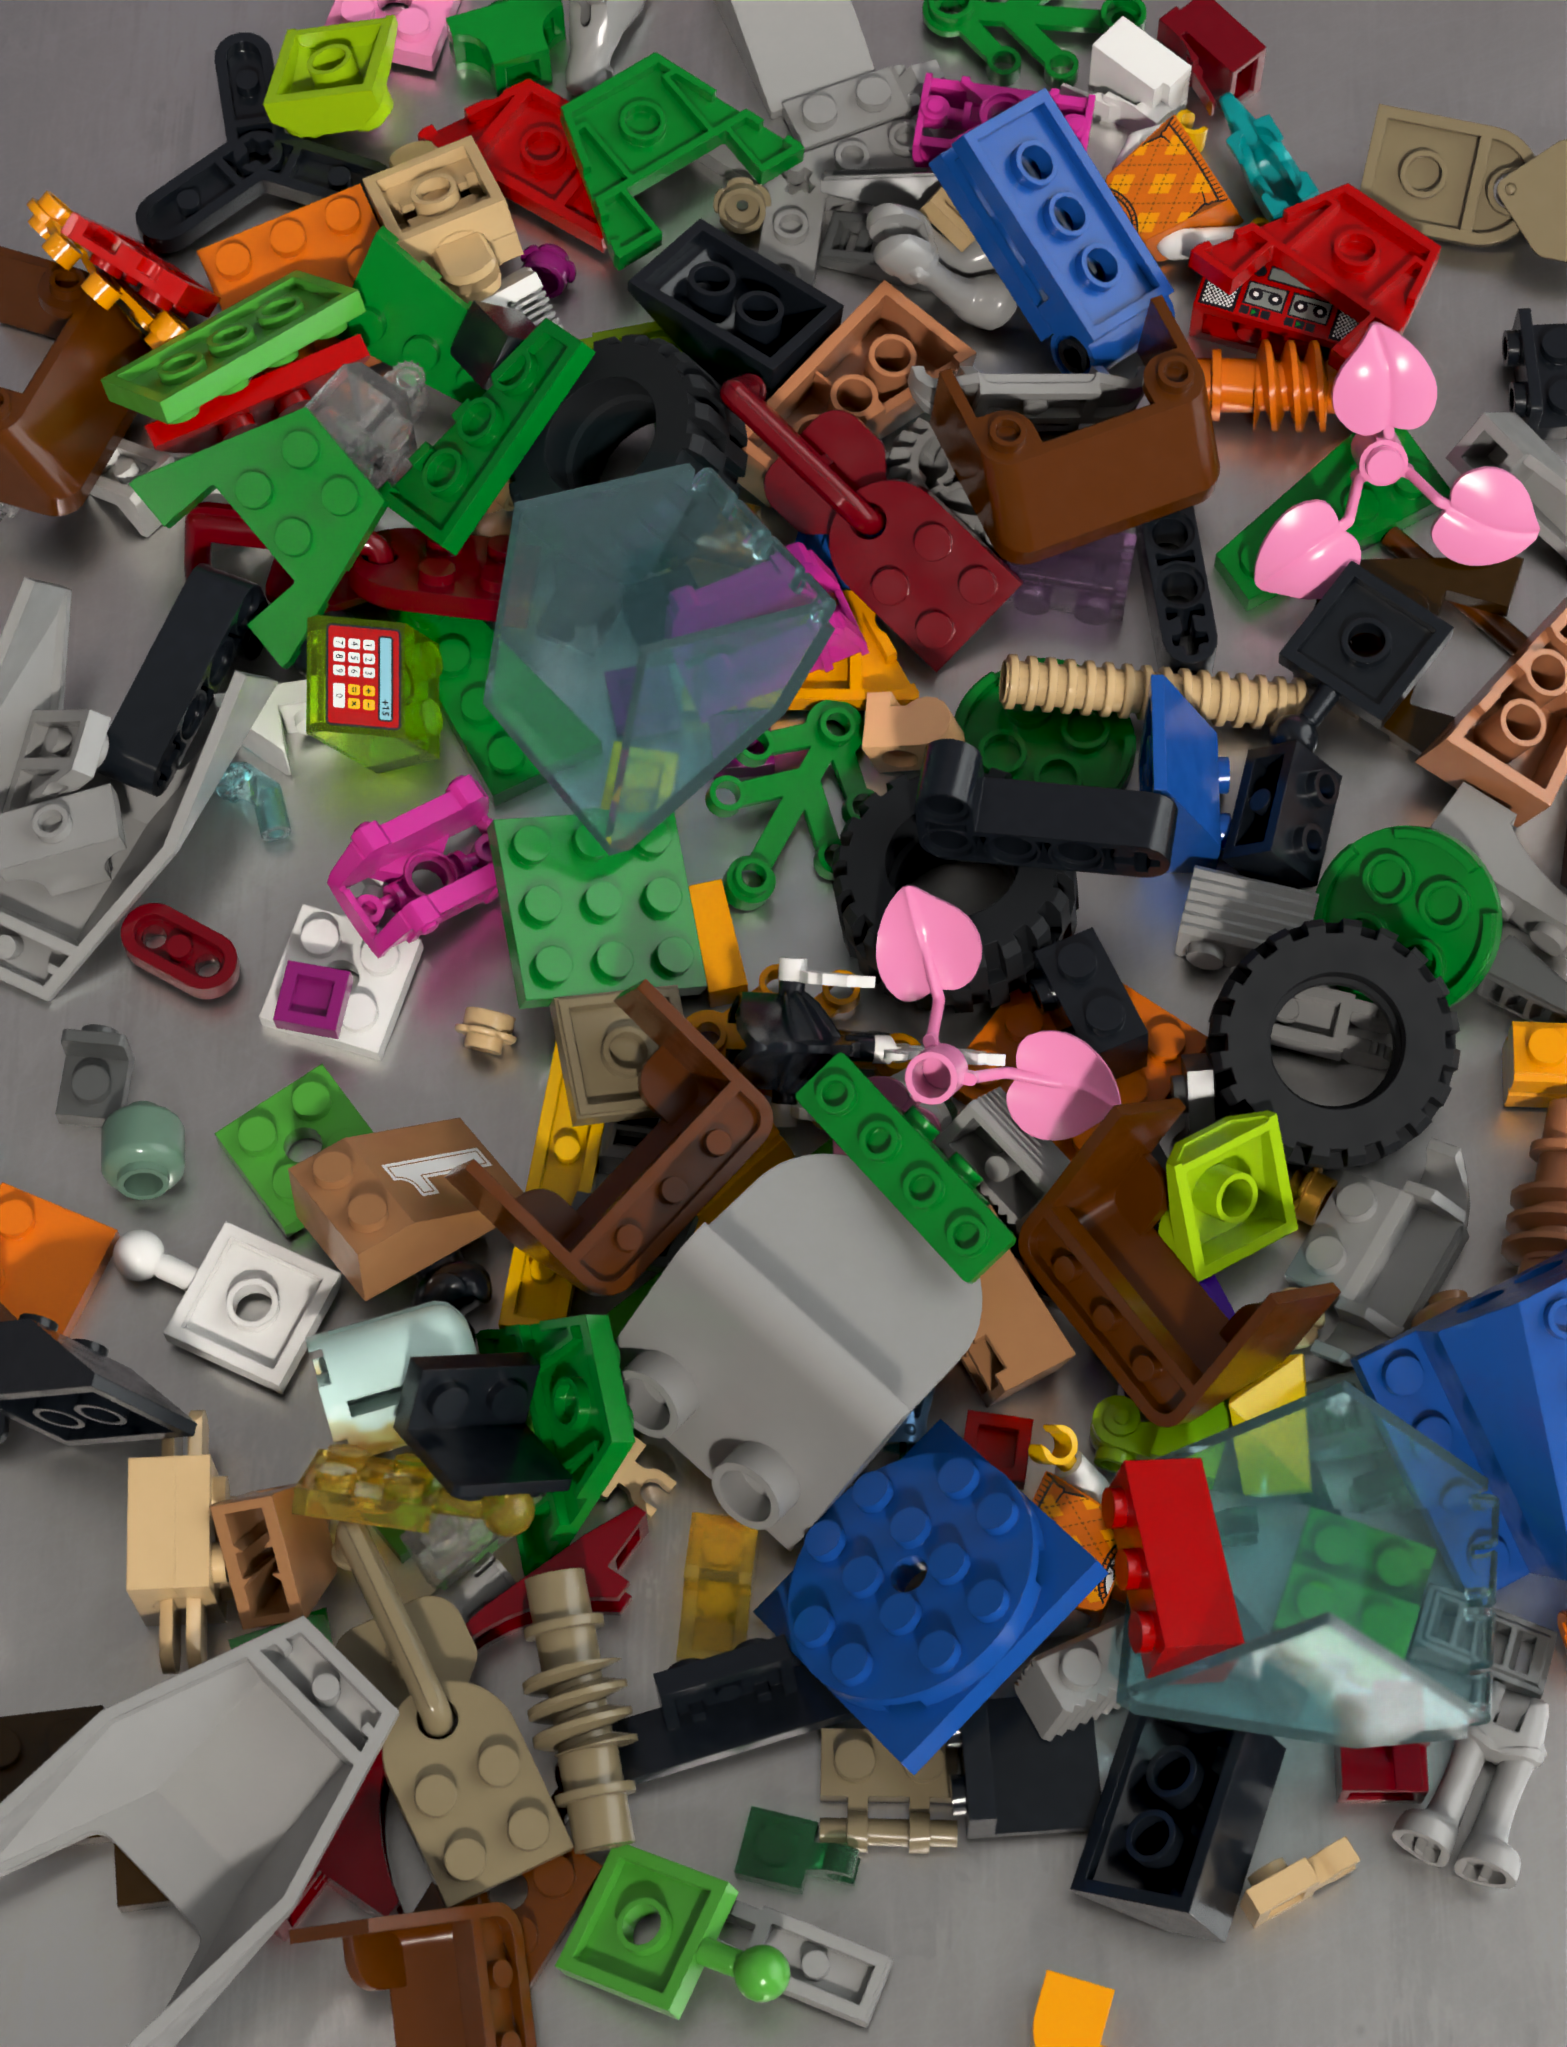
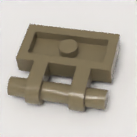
M821 1728L820 1802L848 1803L847 1818L820 1817L819 1845H847V1852L867 1853L868 1846L909 1847V1854H930V1847L957 1848V1820H931L930 1804H951L950 1774H958V1747L947 1748L945 1743L913 1775L868 1729ZM868 1803H909V1819L868 1818Z

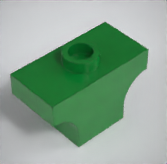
M498 0L486 7L446 18L450 54L456 70L469 69L484 74L491 81L497 97L505 89L528 78L542 86L553 83L550 50L559 42L566 40L564 11L561 0Z

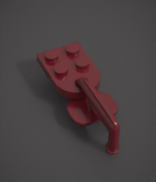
M745 374L727 380L720 389V397L724 404L779 456L768 469L764 480V491L770 505L802 534H830L829 548L831 559L842 581L937 673L1024 581L928 489L904 479H887L886 448L884 443L854 414L844 410L827 411L815 418L799 435L764 401L767 392L766 385L759 376ZM885 527V530H884L883 533H882L881 535H879V536H876V537H866V536L862 535V534H867V535L877 534L879 531H881V530Z
M200 502L186 515L184 544L185 580H187L192 570L198 564L205 563L212 566V543L267 549L230 504ZM392 528L377 532L373 531L350 571L345 572L327 602L329 606L325 613L345 610L365 602H370L380 607L398 611L524 625L538 563L539 543L522 541L516 536L507 534L495 535L493 537L470 535L455 556L417 528ZM275 557L265 585V596L270 603L275 601L294 584V580Z

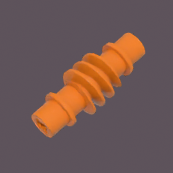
M1266 339L1261 341L1256 358H1222V349H1212V358H1197L1205 375L1212 422H1220V413H1252V431L1254 432L1261 411H1266L1272 432H1278L1285 412H1290L1296 432L1302 433L1309 412H1315L1320 433H1325L1327 414H1335L1331 395L1338 371L1328 365L1329 359L1324 361L1317 340L1309 342L1303 361L1299 360L1293 340H1286L1279 360H1275L1271 343Z

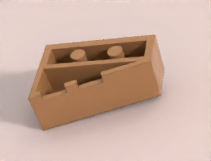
M989 1204L988 1207L997 1216L995 1210L993 1209L991 1204ZM1010 1249L980 1277L982 1288L980 1324L972 1344L961 1358L986 1408L1055 1373L1076 1355L1034 1289L1033 1282L1025 1266L1017 1257H1014Z

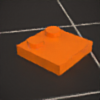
M2 1182L0 1185V1302L17 1320L20 1314L24 1313L49 1318L58 1324V1333L70 1338L113 1256L114 1246L120 1238L118 1230Z

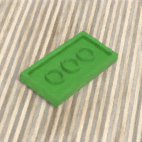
M295 270L100 380L110 402L166 424L182 423L195 417L200 412V406L215 397L241 391L250 383V377L264 369L290 363L298 357V350L315 340L328 339L339 335L346 330L347 322L366 312L358 289Z

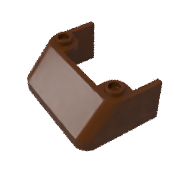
M0 246V323L56 339L23 393L0 387V502L46 516H64L75 512L84 504L138 413L110 402L100 379L149 353L153 349L144 340L146 336L116 302L109 310H106L82 289L81 284L90 275L87 271L72 267L68 271L55 261Z
M1162 295L1150 300L1137 349L1138 355L1144 366H1146L1142 377V388L1150 405L1042 442L1032 422L1018 412L1000 410L976 418L951 368L939 372L930 425L993 548L1006 561L1018 565L1032 564L1197 505L1207 500L1214 492L1220 474V462L1205 375Z
M647 979L622 991L614 999V1002L659 1046L644 1062L639 1071L638 1090L644 1103L661 1121L576 1211L561 1196L546 1189H533L514 1198L475 1159L454 1167L445 1176L519 1250L584 1292L597 1297L619 1294L628 1289L769 1137L773 1127V1112L764 1095Z
M1179 1098L1114 1105L1021 1227L1018 1239L1021 1259L1030 1273L1150 1422L1160 1427H1172L1194 1421L1279 1366L1341 1293L1338 1287L1333 1282L1270 1293L1263 1302L1241 1307L1230 1320L1220 1310L1153 1228L1166 1212L1169 1206L1167 1174L1152 1156L1151 1152L1186 1109V1106Z
M491 1902L289 1930L290 1944L342 1938L345 1964L353 1982L366 1991L389 1989L396 2047H537L523 1930L516 1913L504 1903Z

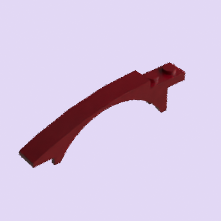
M636 1505L621 1512L576 1539L482 1607L465 1623L475 1643L477 1653L504 1637L532 1625L525 1580L538 1574L561 1569L583 1568L592 1613L621 1615L632 1600V1597L625 1592L630 1585L629 1581L618 1573L648 1533L646 1512ZM382 1748L296 1907L273 1933L284 1942L289 1938V1930L295 1929L326 1886H329L373 1918L405 1914L394 1886L388 1860L386 1817L390 1788L382 1767Z

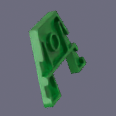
M657 52L652 53L561 106L560 121L612 263L618 271L662 246L663 232L633 198L634 196L722 144H725L759 184L764 185L801 163L804 157V146L790 135L783 139L763 126L764 119L750 110L744 109L740 112L716 97V89Z
M307 407L141 475L129 483L163 526L169 529L216 488L294 580V584L247 624L279 665L285 669H288L295 663L301 653L300 647L314 624L320 621L329 604L327 602L345 572L350 571L389 506V502Z
M584 1314L544 1320L531 1325L518 1324L506 1326L504 1329L480 1330L476 1334L480 1354L529 1352L541 1365L530 1404L534 1433L573 1476L569 1491L546 1492L544 1497L513 1519L524 1576L570 1545L635 1443L633 1433L634 1416L626 1400L620 1372V1351L613 1339L609 1315Z

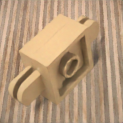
M472 135L437 148L431 141H416L406 144L390 156L388 169L362 179L379 227H386L400 239L397 244L419 263L424 260L442 275L440 281L467 304L470 300L472 302L473 300L482 301L492 296L501 287L499 266L524 254L506 199Z
M191 1410L189 1413V1417L197 1423L194 1436L188 1437V1455H183V1437L162 1439V1454L159 1457L128 1458L126 1591L145 1626H159V1659L164 1675L178 1674L180 1671L181 1626L186 1625L188 1667L191 1669L207 1661L208 1624L227 1623V1601H235L210 1506L236 1496H230L228 1476H219L209 1454V1425L205 1410Z

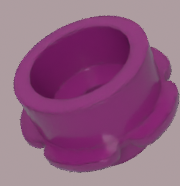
M547 243L539 247L537 245H530L524 249V254L520 257L523 262L521 268L530 267L532 271L537 273L543 285L541 289L547 293L545 297L550 299L559 296L567 288L568 283L574 282L576 278L575 264L569 260L568 254L561 247Z

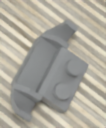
M911 366L907 382L912 398L924 412L931 415L938 379L928 375L924 366ZM959 366L957 376L955 377L976 418L995 411L1010 410L1028 418L1037 432H1073L1078 430L1080 424H1096L1135 410L1144 396L1142 377L1146 366H1139L1135 377L1132 379L1110 375L1104 366H1091L1089 374H982V372H978L972 366Z
M1431 1138L1426 1147V1166L1420 1182L1416 1183L1407 1180L1402 1190L1347 1170L1344 1171L1284 1274L1289 1287L1303 1288L1333 1282L1341 1291L1332 1303L1335 1305L1340 1321L1327 1340L1322 1342L1315 1339L1310 1351L1316 1357L1342 1366L1353 1367L1350 1359L1411 1329V1321L1415 1315L1429 1305L1428 1300L1431 1296L1439 1292L1470 1237L1467 1231L1470 1213L1469 1186L1460 1147Z

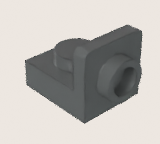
M90 1024L83 1026L81 1030L63 1029L61 1044L66 1058L55 1113L60 1124L102 1127L104 1121L111 1113L123 1106H127L135 1061L131 1047L125 1035L108 1026Z

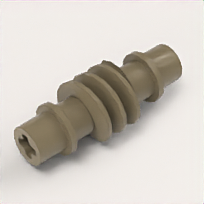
M583 1568L561 1569L529 1577L525 1580V1587L532 1625L524 1628L523 1632L525 1641L536 1642L541 1672L524 1681L522 1687L525 1695L547 1698L527 1710L529 1722L553 1725L534 1736L532 1741L534 1749L558 1752L554 1757L558 1759L563 1793L554 1796L556 1808H567L575 1854L599 1852L632 1844L636 1840L627 1796L635 1793L637 1790L635 1780H624L618 1748L638 1741L637 1733L612 1730V1724L631 1715L633 1710L632 1706L608 1704L606 1697L627 1687L628 1683L627 1679L602 1677L601 1672L604 1668L623 1658H601L596 1630L605 1626L603 1613H592Z

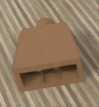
M314 1481L251 1491L212 1504L210 1510L242 1629L288 1623L303 1615L307 1618L337 1573V1565L334 1563L331 1555L333 1544L328 1528L330 1525V1514L326 1506L321 1502L318 1487Z

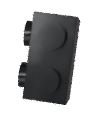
M1298 740L1248 750L1222 860L1244 877L1295 889L1317 886L1335 806L1339 796L1342 776Z
M1093 927L1034 951L1035 977L1028 979V987L1039 1012L1042 1015L1047 1013L1050 1015L1057 1031L1072 1034L1090 1045L1105 1061L1115 1079L1146 1067L1149 1033Z

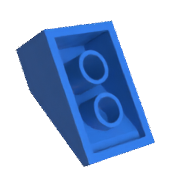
M1151 674L1138 758L1139 791L1153 792L1166 796L1176 803L1178 808L1171 864L1166 873H1193L1195 865L1217 870L1220 851L1225 849L1231 824V813H1220L1219 794L1229 793V757H1218L1217 732L1166 676Z

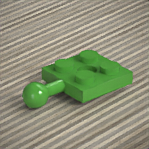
M320 1064L214 1134L220 1147L286 1237L289 1238L304 1228V1225L296 1217L288 1168L299 1163L288 1158L291 1146L298 1140L312 1138L322 1144L321 1150L343 1138L374 1132L323 1064Z
M630 1845L610 1850L555 1965L556 1968L569 1977L677 2020H680L704 1967L733 1977L738 1990L746 1998L755 2002H769L778 1998L786 1990L790 1981L789 1963L784 1954L777 1948L761 1944L743 1951L717 1941L739 1894V1891L729 1882ZM650 1914H660L661 1924L656 1936L645 1944H635L633 1935L639 1921Z

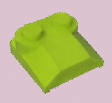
M395 15L299 30L295 28L287 29L263 103L271 123L285 128L290 135L307 139L356 130L366 132L382 125L386 117L391 113L394 105L386 84L391 69L398 29Z
M1266 1110L1227 1116L1175 1143L1166 1162L1169 1206L1160 1220L1158 1234L1198 1283L1298 1230L1277 1113Z

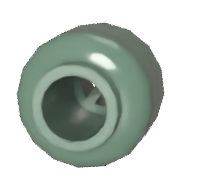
M137 1101L114 1111L104 1121L101 1129V1172L107 1183L123 1195L136 1200L157 1198L174 1187L183 1177L185 1171V1128L176 1114L155 1103Z

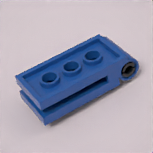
M1046 87L963 134L951 144L952 147L939 154L928 163L1040 341L1042 342L1052 336L1050 343L1051 354L1062 374H1089L1091 366H1104L1106 370H1109L1136 353L1151 298L1162 295L1175 318L1174 307L1169 298L1174 289Z

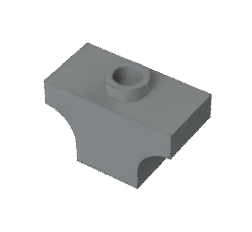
M111 783L0 814V875L5 882L14 880L38 882L47 889L51 896L111 881L108 859L117 852L127 849L119 798Z

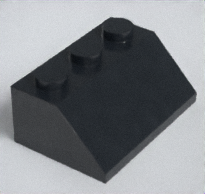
M1134 1697L1070 1889L1077 1895L1165 1931L1225 1943L1286 1748L1250 1716Z

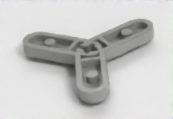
M906 118L894 120L804 153L801 163L765 183L763 186H765L770 194L771 206L766 207L758 253L815 287L825 212L854 202L822 193L820 181L822 173L825 170L916 167L912 159V148L917 120ZM924 128L923 136L934 137L929 128ZM725 144L697 159V161L728 181L734 177L744 176L751 178L754 184H759ZM803 181L809 182V193L799 190L794 195L789 194L788 183L798 186Z

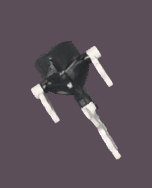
M779 957L778 993L740 991L734 999L728 1013L727 1023L736 1024L737 1031L747 1047L744 1049L726 1048L725 1058L754 1087L772 1090L770 1106L773 1112V1123L776 1127H797L798 1119L815 1121L803 1106L798 1104L796 1093L837 1053H844L852 1061L890 1064L892 1061L912 1060L925 1049L924 1045L895 1043L890 1033L837 1029L820 1003L809 993L805 992V983L825 986L875 988L876 976L807 970V958ZM958 1049L964 1055L969 1065L1005 1066L1006 1054L988 1053L974 1049Z

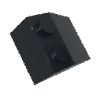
M701 218L628 281L627 286L630 294L678 348L718 383L723 385L727 380L745 374L759 376L766 385L765 402L841 325L844 308L843 304Z
M24 1313L20 1314L18 1320L0 1322V1414L67 1446L194 1436L197 1423L131 1368L107 1357L109 1350L105 1346L90 1340L70 1339L57 1332L59 1326L56 1322L36 1314Z

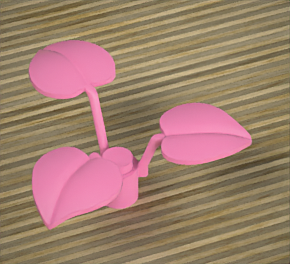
M1372 322L1360 343L1340 367L1332 387V407L1337 418L1347 429L1356 433L1351 443V453L1358 467L1350 473L1352 483L1345 513L1338 520L1332 506L1326 501L1319 499L1303 501L1286 510L1269 529L1259 548L1254 565V583L1260 590L1307 600L1322 599L1351 560L1360 565V545L1357 539L1346 530L1355 521L1363 483L1366 481L1376 486H1387L1404 477L1435 506L1443 509L1431 526V538L1442 554L1460 564L1485 566L1511 559L1523 552L1537 539L1540 526L1537 522L1529 493L1518 478L1504 469L1483 466L1463 473L1453 483L1449 499H1447L1417 473L1412 464L1408 463L1406 451L1394 428L1403 430L1416 429L1428 421L1437 400L1435 377L1424 357L1408 339L1382 323Z
M908 885L902 887L888 904L880 923L876 943L877 968L886 988L897 999L904 1002H913L931 993L932 1007L927 1033L922 1039L925 1049L915 1056L906 1068L905 1083L907 1089L900 1081L889 1076L867 1077L888 1100L904 1112L912 1105L916 1106L941 1134L942 1128L938 1118L929 1110L919 1106L921 1103L929 1105L943 1103L963 1085L974 1086L976 1083L1011 1079L1014 1081L1008 1089L1006 1103L1012 1119L1022 1131L1030 1136L1050 1141L1065 1140L1080 1135L1101 1122L1114 1105H1121L1117 1083L1105 1061L1090 1045L1067 1032L1043 1030L1026 1036L1017 1048V1068L1003 1066L977 1071L969 1070L967 1061L960 1050L950 1044L940 1043L938 1037L945 1005L943 989H960L974 978L982 960V942L975 924L958 907L916 886ZM833 1140V1154L847 1155Z

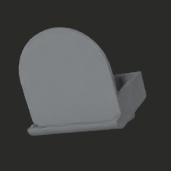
M812 1154L784 1161L761 1175L709 1225L704 1222L672 1258L616 1338L615 1342L619 1347L621 1358L620 1372L627 1404L633 1412L634 1428L653 1438H666L711 1479L713 1492L719 1504L734 1520L751 1529L768 1531L791 1552L805 1538L809 1529L819 1521L831 1505L850 1488L916 1406L967 1352L976 1336L981 1319V1280L979 1278L973 1284L963 1281L849 1156L841 1154Z

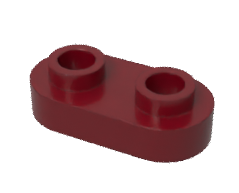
M161 903L141 905L132 910L122 924L121 939L129 959L136 966L199 999H215L227 994L236 985L240 976V962L232 942L224 935L172 907ZM154 936L167 938L165 943L158 948L146 946L147 941ZM208 964H215L220 967L218 972L210 977H203L198 974L200 969Z

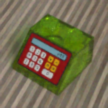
M324 615L308 617L306 734L376 774L439 759V734L443 728V718L439 708V676L443 670V662L439 651V644L406 623Z

